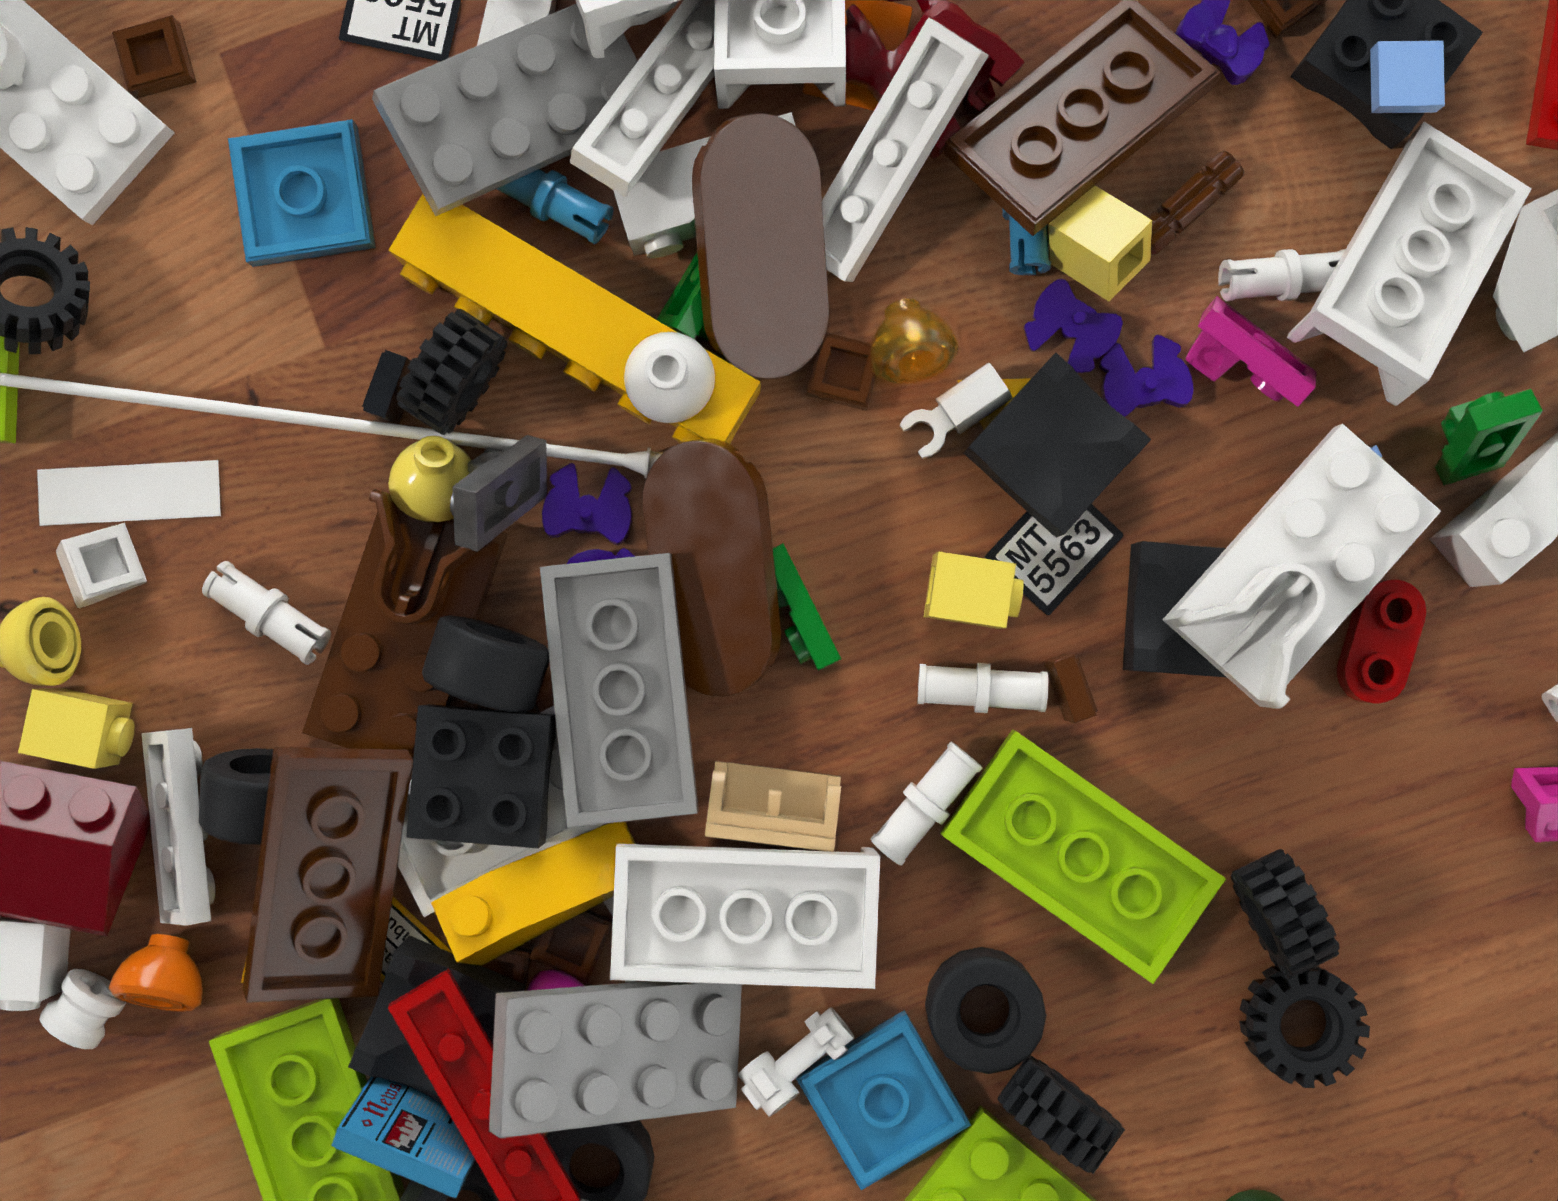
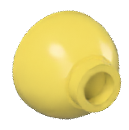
M427 436L409 445L398 455L390 471L388 484L393 502L405 514L418 520L442 522L454 519L450 510L453 486L469 475L468 462L471 460L463 449L440 436Z
M38 597L23 602L7 614L0 624L1 668H5L19 680L37 686L60 685L74 674L81 654V637L74 618L60 602L48 597Z

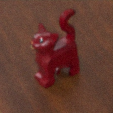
M886 0V1H888V2H895V1H904V0ZM916 0L922 10L921 19L908 37L894 51L885 48L874 26L856 5L852 4L847 9L848 23L845 26L846 82L867 88L878 102L881 100L928 17L989 55L966 93L965 106L976 116L996 97L990 79L1002 87L1019 72L1025 63L997 34L975 23L957 4L947 0ZM954 116L950 119L929 154L934 160L945 150V141L960 130Z

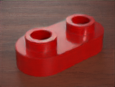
M1396 579L1379 581L1353 610L1337 664L1338 682L1343 691L1352 699L1364 703H1385L1396 698L1406 686L1427 613L1426 603L1422 594L1412 584ZM1393 599L1398 601L1403 609L1402 617L1396 623L1392 622L1387 615V606ZM1376 660L1380 661L1385 669L1384 678L1377 684L1370 679L1368 673L1370 665Z

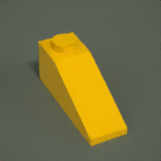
M626 822L608 823L489 871L432 901L431 904L456 962L484 965L613 897L616 845L635 844Z

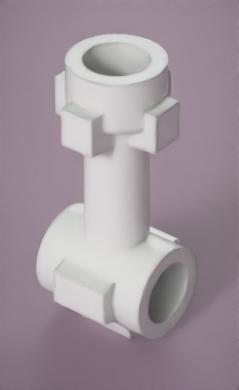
M832 1007L822 1014L816 1011L804 1022L809 1028L810 1033L775 1061L771 1054L766 1051L739 1072L738 1076L745 1084L741 1090L756 1110L762 1108L768 1117H771L799 1094V1091L792 1083L795 1078L825 1053H828L833 1060H837L848 1051L845 1045L855 1037L847 1024Z

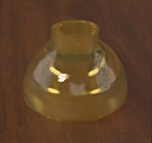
M910 298L897 300L885 309V320L878 326L874 334L870 352L872 370L879 378L898 384L921 382L941 373L955 359L959 350L958 341L953 330L943 318L930 310L922 309L919 301Z

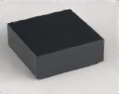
M388 350L381 353L362 405L363 411L382 421L400 424L404 409L397 404L399 402L397 400V393L402 389L400 387L402 378L410 372V369L407 367L411 360Z

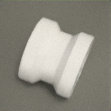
M73 969L68 972L62 981L61 988L63 993L58 1000L49 1002L40 1014L39 1020L42 1026L60 1041L81 1049H94L105 1036L104 1024L108 1018L119 1015L126 1002L118 1000L112 995L108 989L111 982L108 979L91 971Z

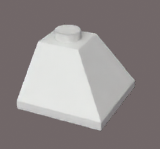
M1558 189L1521 207L1493 294V298L1498 305L1496 318L1500 328L1510 340L1518 341L1523 352L1558 336Z

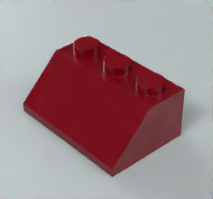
M0 761V916L108 936L151 826L149 810L137 787Z

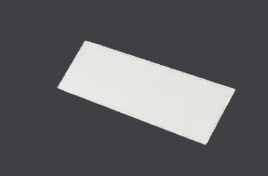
M218 460L37 470L39 526L221 516Z

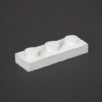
M192 728L141 733L160 923L188 926L211 921L210 904L213 903L215 898V882L205 862L203 841L206 840L208 834L199 824L197 778L201 774L203 765L200 747L193 740Z

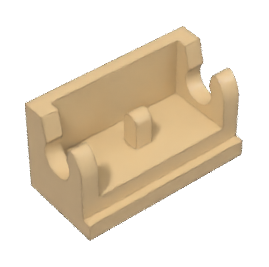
M715 761L705 836L834 852L841 795V776Z

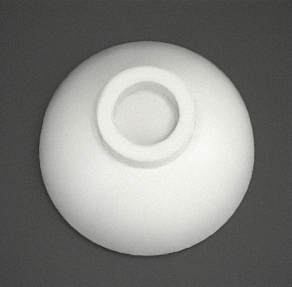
M660 332L645 338L632 350L625 366L624 383L631 403L640 413L657 422L677 423L695 416L708 403L714 389L715 371L709 354L697 341L677 332Z

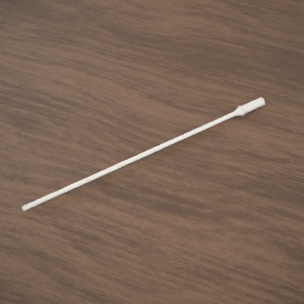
M0 373V386L421 440L427 436H440L455 445L501 451L519 441L453 431L449 434L446 432L445 435H441L430 428ZM546 444L547 457L624 466L644 475V479L647 478L655 461L663 454V452L651 451L649 447L647 451L622 454Z

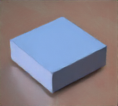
M1378 41L1370 49L1372 113H1436L1445 106L1443 41Z

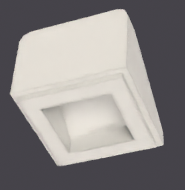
M125 523L61 540L56 549L58 560L77 608L94 604L147 582Z

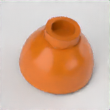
M152 934L148 946L132 953L124 960L114 973L108 987L112 995L118 1000L142 1007L178 1012L192 1011L200 1006L203 994L202 978L198 966L187 954L190 942L180 937L165 934Z

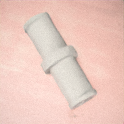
M1287 249L1279 250L1274 257L1224 260L1219 268L1218 282L1219 286L1230 284V287L1223 288L1220 294L1226 302L1235 299L1276 296L1280 301H1292L1297 299L1300 293L1321 292L1346 249L1338 252L1298 255L1296 250Z
M224 561L217 566V570L223 574L222 577L218 576L214 571L208 575L202 587L203 595L212 598L243 619L246 630L256 637L266 635L300 658V661L306 665L316 660V655L312 653L313 649L321 654L331 638V631L326 627H321L289 605L288 596L277 588L267 590L236 569L229 561Z
M977 663L976 669L920 664L917 704L934 703L974 706L975 713H988L989 707L1038 710V712L1046 711L1048 672L991 670L990 663Z
M952 741L917 785L910 782L903 791V794L906 796L905 800L881 829L870 838L871 842L881 852L898 865L902 866L906 857L936 822L942 825L950 816L946 809L975 774L979 773L983 768Z

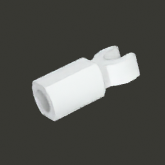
M987 363L937 397L938 407L932 411L919 409L910 412L903 418L900 427L905 432L918 423L928 424L934 432V437L918 453L922 459L932 457L944 445L947 433L953 429L958 434L963 433L1013 398L994 367Z

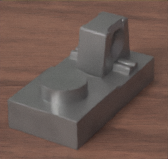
M526 435L511 447L508 446L502 451L488 448L484 450L483 454L468 462L469 475L453 486L450 500V510L454 516L455 545L479 551L547 497L546 440Z

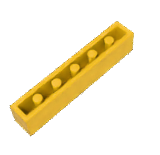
M424 194L421 195L388 250L404 265L399 274L400 276L431 295L434 294L438 286L458 298L454 305L455 309L464 310L487 326L493 318L513 330L508 340L538 359H542L546 351L567 362L563 373L594 392H596L600 383L622 395L617 403L619 407L645 423H651L652 419L640 413L627 395L624 383L625 366L632 350L642 340L656 333L676 331L464 205L435 216ZM706 350L712 360L715 371L713 393L708 403L698 414L682 422L669 423L676 427L672 438L679 443L697 439H717L730 444L759 396L761 383Z

